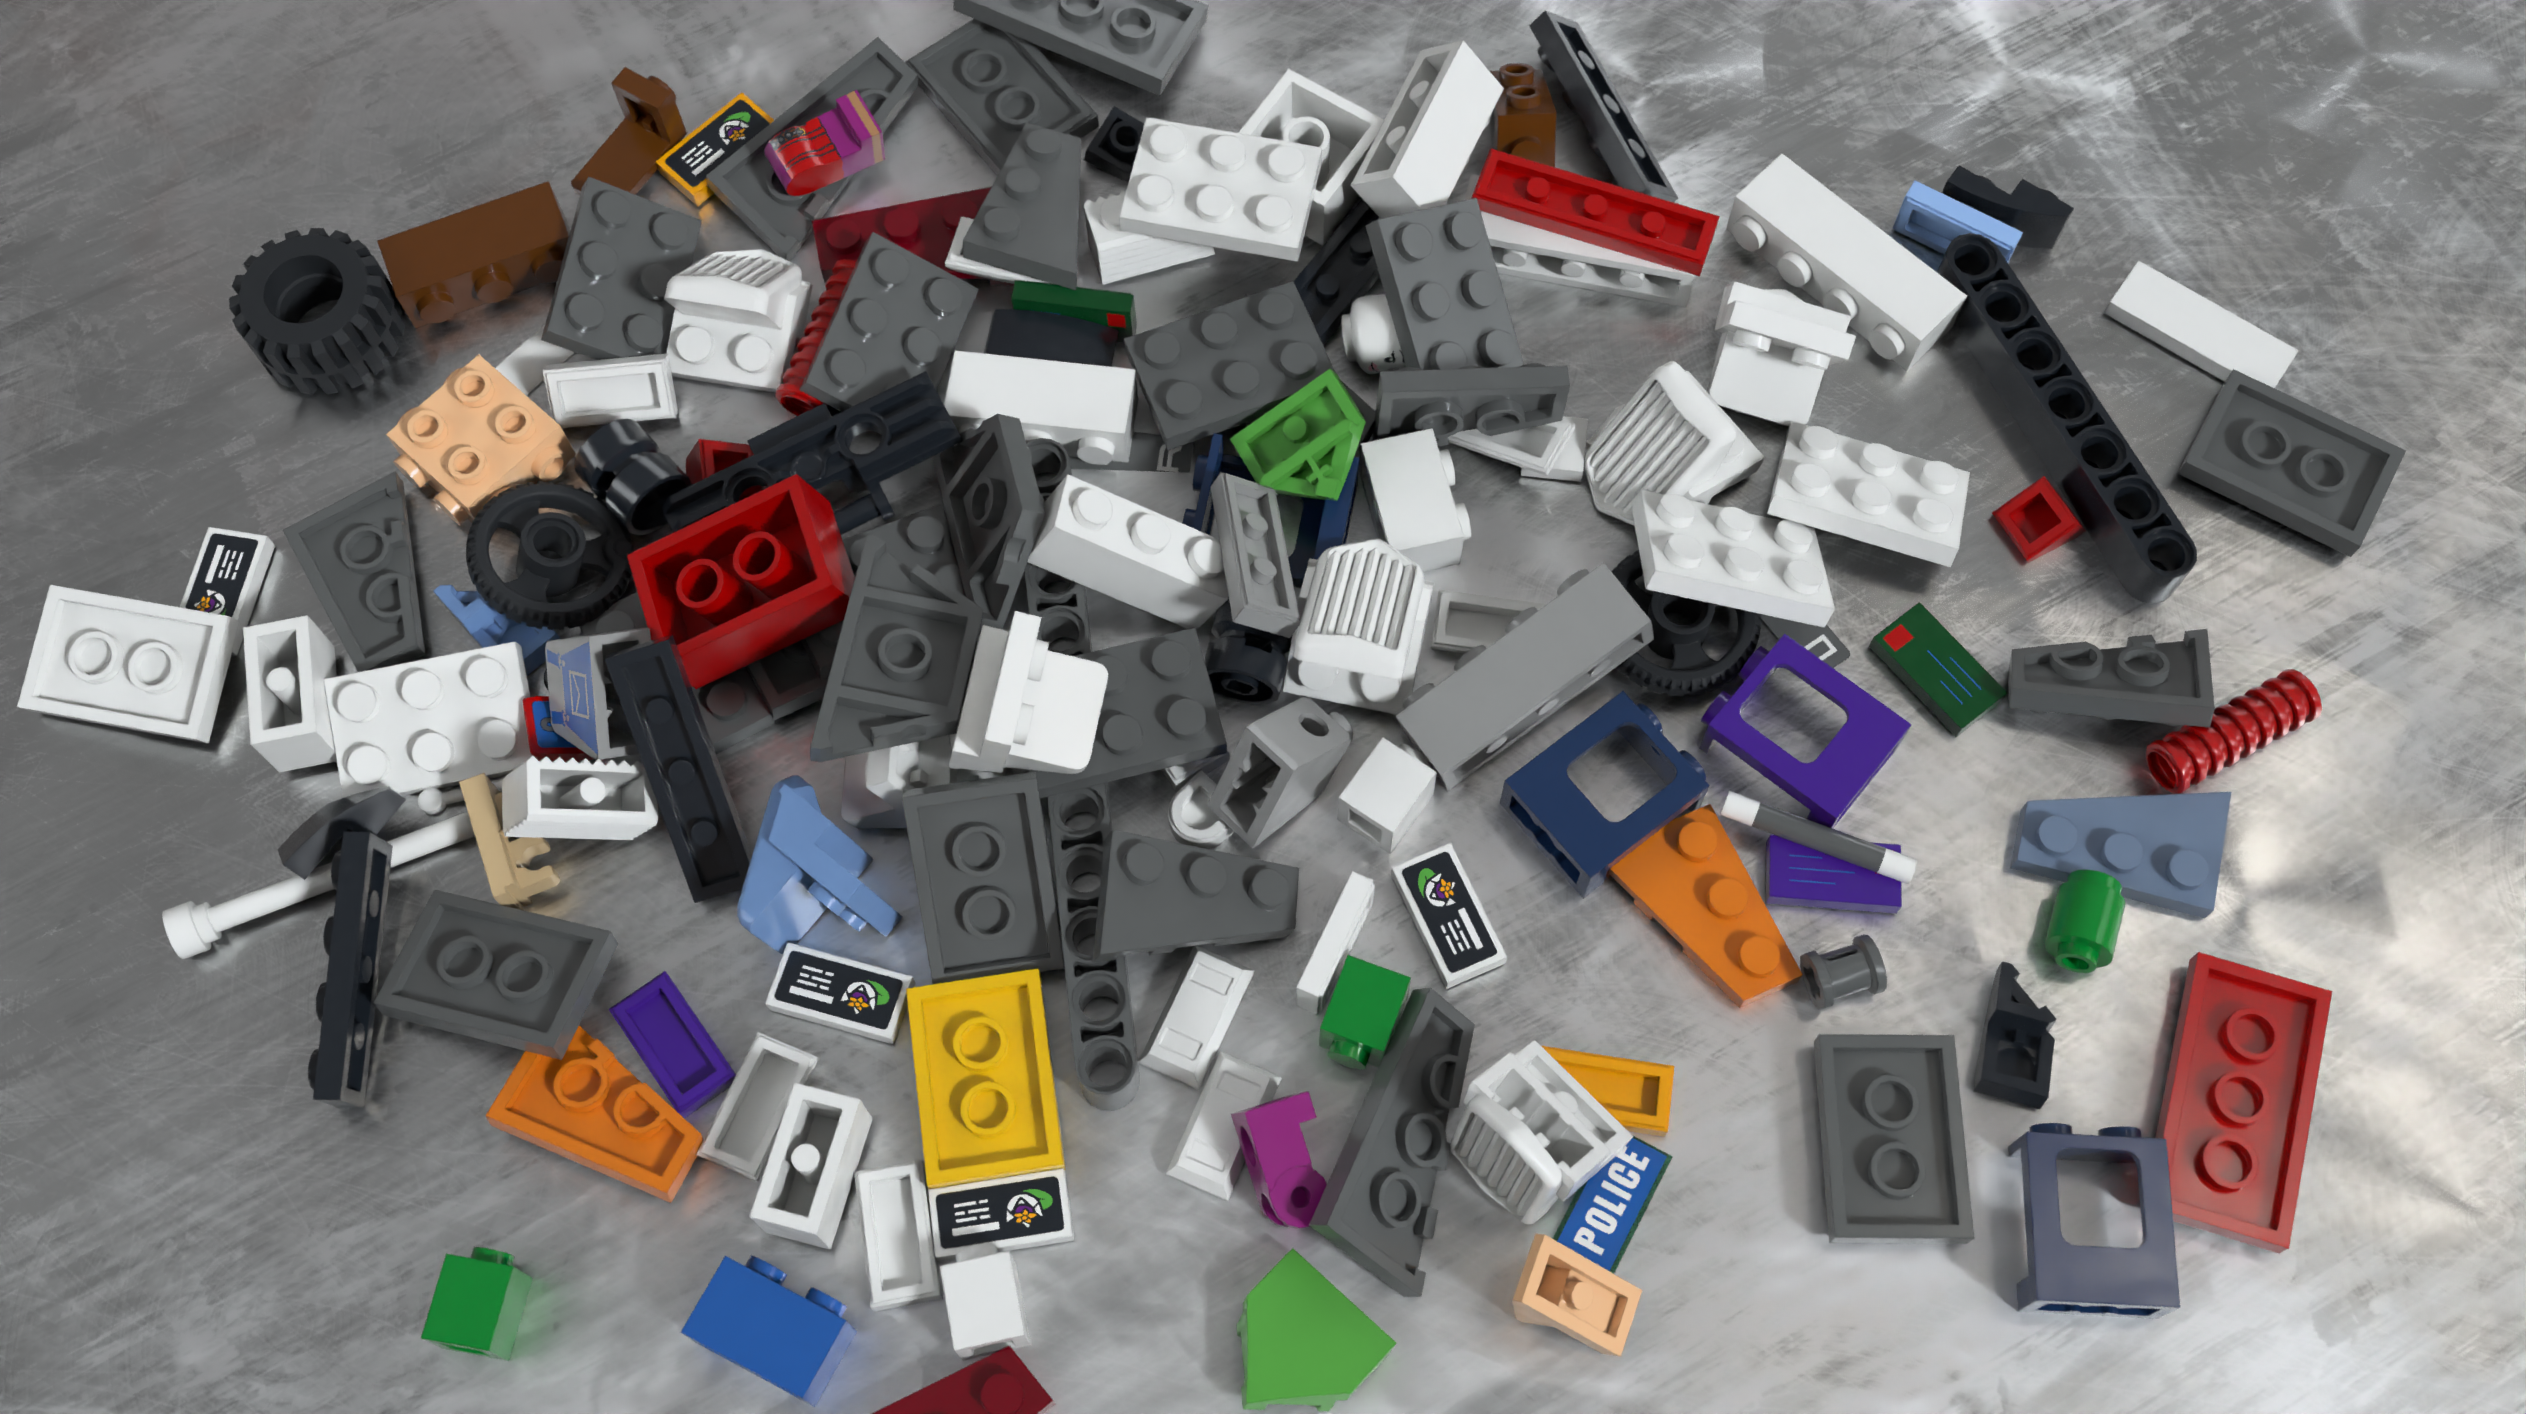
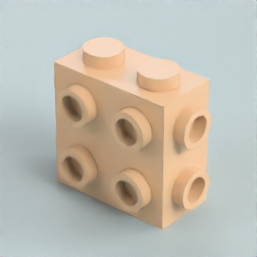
M479 354L465 367L453 371L447 377L444 384L422 404L403 414L397 425L386 434L400 454L393 461L395 466L417 488L420 489L426 483L438 492L433 499L458 525H461L467 519L472 523L477 513L483 509V506L494 496L498 497L499 493L508 488H516L517 485L527 484L528 482L537 484L538 481H553L561 475L568 462L576 455L561 426Z

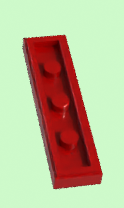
M1491 148L1472 194V199L1477 198L1480 211L1696 276H1700L1720 217Z

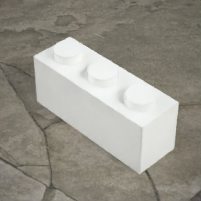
M1464 40L1420 51L1351 183V187L1381 219L1446 205L1460 175L1469 165L1470 155L1482 131L1492 119V111L1504 88Z
M954 351L944 406L959 433L969 428L977 429L984 420L996 414L1020 418L1026 443L1038 438L1052 439L1059 442L1066 449L1068 456L1079 457L1087 463L1103 465L1111 461L1129 462L1139 398L1135 369Z
M1068 474L1044 502L1045 515L1028 563L1187 629L1196 628L1197 630L1228 600L1229 595L1219 539Z

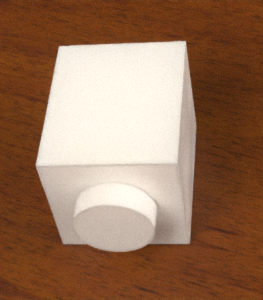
M1382 737L1339 796L1337 820L1391 854L1433 796L1437 772L1431 769V764L1427 758L1417 749L1406 744H1400L1397 747Z
M995 1245L972 1247L955 1254L957 1263L940 1266L954 1351L963 1361L993 1354L1009 1345L1012 1349L1031 1345L1017 1266L1009 1251L997 1253Z

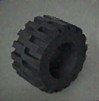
M310 228L308 235L303 236L300 235L298 230L285 233L286 240L277 244L271 239L261 246L264 252L260 256L250 255L242 264L247 272L245 275L235 276L232 288L237 295L229 298V309L235 316L232 321L237 331L268 373L274 375L282 385L288 388L296 385L300 392L314 394L318 387H321L325 394L339 393L340 385L348 383L353 389L364 383L361 377L371 372L376 376L385 368L381 360L385 356L394 357L399 346L394 338L403 336L405 324L400 317L404 314L403 307L396 298L393 286L374 255H371L368 248L359 240L352 242L347 233L335 230L330 236H328L324 228ZM338 300L336 305L324 316L310 322L299 323L301 318L313 307L327 301Z

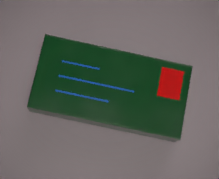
M1023 280L1015 281L1011 297L1013 309L1060 314L1118 329L1117 342L1124 343L1125 338L1136 334L1134 295H1131V293L1076 287V290L1056 284Z
M1920 602L1874 636L1869 645L1955 737L1959 736L2002 702L2008 693Z

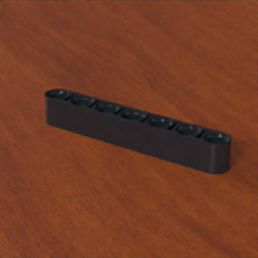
M1969 233L1958 236L1951 241L1937 270L1938 274L1967 295L1954 323V327L2124 589L2133 598L2144 603L2155 604L2164 602L2173 595L2197 561V549L2193 540L1998 247L1990 239L1979 234ZM1991 317H1996L2002 320V322H1999ZM2022 364H2027L2031 366L2034 370H2030L2024 367ZM2052 411L2064 415L2067 419L2055 415ZM2084 460L2095 463L2100 469L2088 465ZM2116 509L2129 513L2133 519L2122 516ZM2150 560L2158 561L2167 571L2155 567Z

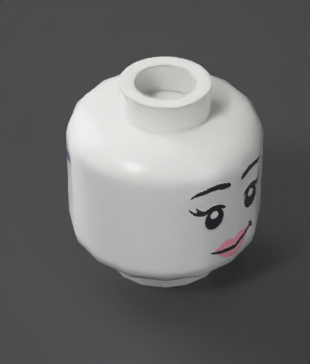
M1385 293L1357 298L1352 303L1350 314L1342 315L1343 341L1348 361H1358L1361 369L1367 374L1406 368Z

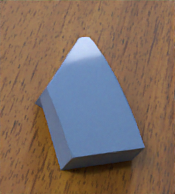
M440 585L433 590L439 600L482 648L510 642L520 644L522 646L527 676L546 661L545 646L547 641L560 639L554 630H548L547 627L537 629L536 627L526 626L524 622L519 624L512 619L506 618V614L498 613L497 610L489 605V601H485L478 591H456L453 585Z

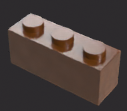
M549 181L377 240L396 298L414 327L418 328L430 323L444 322L455 314L486 303L503 301L511 294L543 283L557 282L570 228Z

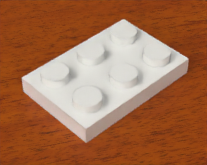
M1146 117L1119 216L1121 231L1298 262L1322 164V147Z
M1791 421L1784 439L1767 514L1951 567L1959 550L1970 472L1954 468L1942 461H1929L1901 453L1883 444H1870L1839 435L1824 427L1808 426Z
M1640 490L1632 507L1645 588L1647 590L1825 628L1835 610L1815 528L1791 520L1781 521L1749 514L1736 507L1722 508L1695 502L1678 494L1664 495Z
M50 585L17 707L37 713L209 744L240 621L220 614Z
M517 642L323 679L343 798L389 786L402 796L421 793L423 790L430 788L442 789L460 785V781L485 773L489 779L507 776L532 757L529 749L523 699L530 697L522 646Z

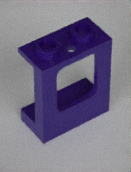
M1784 633L1770 651L1760 646L1751 655L1738 677L1744 680V683L1733 696L1722 691L1711 703L1701 718V722L1708 727L1699 749L1707 754L1713 745L1718 742L1811 810L1806 819L1833 829L1897 750L1912 724ZM1777 668L1789 670L1842 708L1846 713L1847 722L1813 762L1803 763L1797 760L1741 718L1740 713Z

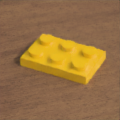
M1039 968L906 988L927 1187L934 1189L1064 1168L1066 1170L1042 979Z

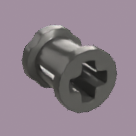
M1863 934L1855 937L1852 945L1820 955L1816 951H1811L1800 956L1802 978L1810 999L1819 1010L1833 1006L1834 1000L1864 990H1868L1872 994H1878L1887 989V975L1879 949L1869 935Z

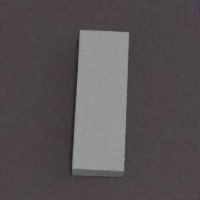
M1220 472L1210 488L1233 622L1290 638L1300 625V617L1276 492L1258 483Z

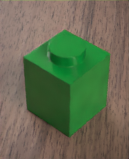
M1347 955L1320 1027L1319 1046L1329 1049L1328 1056L1344 1066L1363 1070L1368 1063L1379 1067L1408 998L1411 977Z
M473 1247L470 1258L446 1254L421 1339L442 1349L509 1361L533 1278L512 1266L515 1256L505 1252Z

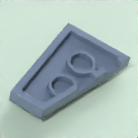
M2231 792L2027 801L2020 811L2010 868L2062 882H2067L2069 874L2076 870L2086 869L2103 872L2121 883V895L2124 898L2206 918L2214 911Z

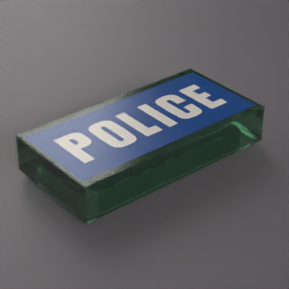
M1634 1136L1617 1156L1577 1190L1552 1239L1614 1274L1673 1156Z

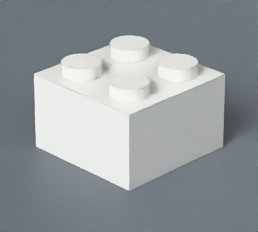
M1288 68L1239 133L1322 147V164L1304 235L1324 245L1360 197L1351 187V183L1378 134L1384 119Z

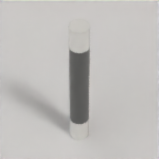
M1732 791L1728 792L1720 813L1724 817L1906 884L1911 882L1917 867V859Z

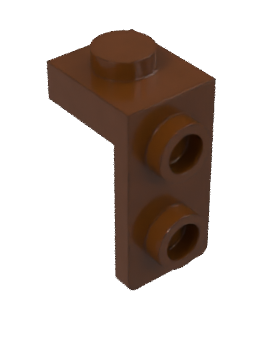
M1510 63L1503 65L1497 71H1490L1504 88L1493 109L1495 116L1494 150L1555 167L1557 112L1542 70L1534 69L1532 66L1524 63Z
M624 67L611 82L625 119L571 181L572 188L576 194L580 195L587 178L591 177L636 195L658 169L656 161L687 135L675 102L677 100L676 95L665 82L655 76L645 78L627 67Z

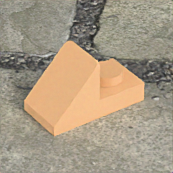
M1535 1233L1512 1302L1517 1320L1524 1323L1554 1327L1602 1354L1621 1357L1642 1290L1547 1235Z

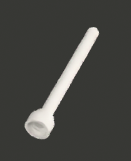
M468 812L387 841V843L393 846L391 867L474 837L475 834ZM332 862L315 868L305 880L296 875L213 907L207 902L195 905L194 902L188 901L164 910L162 913L163 924L174 951L181 959L211 949V942L221 939V931L333 890L334 887L331 880Z

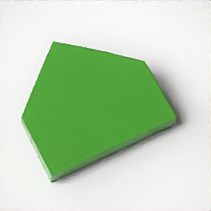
M1328 369L1231 437L1230 440L1255 482L1261 486L1273 489L1278 494L1338 501L1366 421L1339 376L1332 369Z
M1293 1248L1254 1287L1242 1303L1243 1314L1236 1326L1237 1336L1241 1337L1244 1384L1241 1387L1243 1409L1265 1410L1268 1404L1314 1405L1317 1411H1330L1337 1400L1346 1401L1383 1362L1396 1345V1342Z

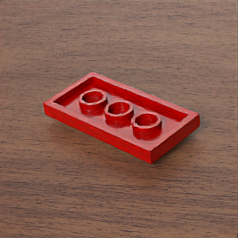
M2201 952L2196 953L2189 960L2156 1132V1138L2166 1139L2174 1222L2275 1253H2281L2289 1249L2332 991Z

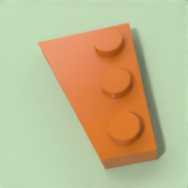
M1711 804L1673 819L1607 871L1606 877L1612 876L1635 899L1633 903L1650 920L1655 918L1683 946L1682 952L1739 1008L1798 983L1803 976Z
M578 1026L562 1060L525 1051L485 1115L490 1125L670 1203H672L697 1158L696 1153L703 1142L702 1135L651 1087L645 1082H640L617 1061L615 1055L598 1039H593L580 1026Z

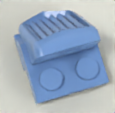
M792 775L777 782L769 796L737 905V916L740 924L780 954H783L787 943L797 944L827 908L837 916H840L858 932L869 923L885 937H887L903 916L857 879L873 861V858L821 813L813 787L799 775Z

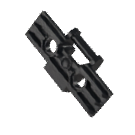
M925 371L834 416H831L824 403L747 440L754 455L658 502L672 533L738 502L741 494L752 486L761 485L768 488L795 474H798L815 490L834 481L838 482L841 480L846 485L850 494L855 491L857 494L865 490L870 491V494L833 511L840 534L843 535L880 516L883 517L884 521L896 516L880 482L962 442V439ZM867 431H874L882 435L880 444L872 452L856 454L850 451V445L857 435Z

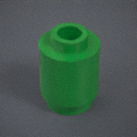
M2076 870L2069 874L2067 882L2059 886L2044 946L2047 952L2055 957L2056 963L2062 968L2077 973H2091L2096 968L2105 967L2112 962L2126 905L2125 899L2121 895L2122 885L2114 877L2095 870Z

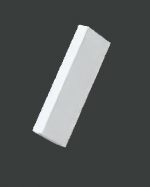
M2141 261L2136 263L2104 311L2106 315L2224 382L2234 369L2275 388L2299 351Z

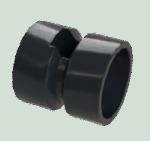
M629 418L618 419L602 426L584 442L575 457L574 470L577 476L598 498L606 501L609 511L630 533L635 535L650 534L665 526L668 522L658 501L692 485L689 477L668 455L661 453L657 443L636 421Z
M1228 596V600L1216 611L1211 630L1216 639L1208 643L1204 658L1212 691L1218 696L1240 703L1270 704L1277 701L1280 695L1287 661L1283 654L1290 651L1292 636L1287 638L1233 622Z

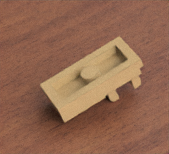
M485 773L460 781L459 784L493 898L502 906L524 910V906L532 904L530 896L553 888L560 882L559 874L552 865L544 866L538 870H528L526 868L529 867L534 857L551 851L550 845L544 838L522 837L516 839V837L504 836L502 792L497 789Z

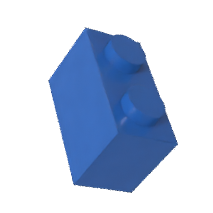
M751 1255L744 1266L725 1256L681 1333L695 1343L815 1407L857 1333V1330L842 1318L847 1306L813 1287H810L805 1298L782 1286L787 1274L758 1257Z

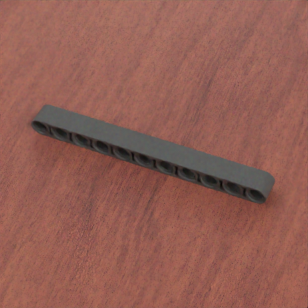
M1038 438L1026 443L1031 451V463L1035 476L1044 472H1051L1057 475L1049 481H1036L1039 493L1045 502L1067 474L1072 476L1068 453L1059 442L1047 438ZM1027 562L1025 580L1029 614L1042 617L1037 640L1049 642L1050 644L1055 639L1069 637L1077 641L1070 649L1054 651L1048 648V651L1069 656L1093 652L1085 586ZM1055 581H1063L1070 584L1066 590L1054 594L1043 591L1045 586ZM1106 782L1049 796L1048 807L1075 1070L1086 1100L1100 1110L1114 1111L1125 1107L1134 1099L1139 1090L1140 1082L1126 955H1120L1115 960L1092 963L1093 956L1085 955L1077 950L1083 938L1096 932L1100 886L1091 892H1079L1071 887L1074 879L1080 874L1095 872L1101 875L1105 838L1112 831ZM1078 812H1090L1097 817L1095 823L1084 830H1073L1065 825L1067 819ZM1100 996L1110 997L1119 1004L1116 1012L1104 1020H1092L1084 1015L1086 1005L1092 999ZM1107 1060L1117 1061L1126 1068L1123 1078L1111 1086H1099L1090 1079V1074L1094 1067Z

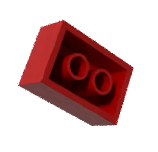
M798 474L627 555L647 627L650 628L651 640L673 634L690 684L695 689L843 621L855 580L830 501Z

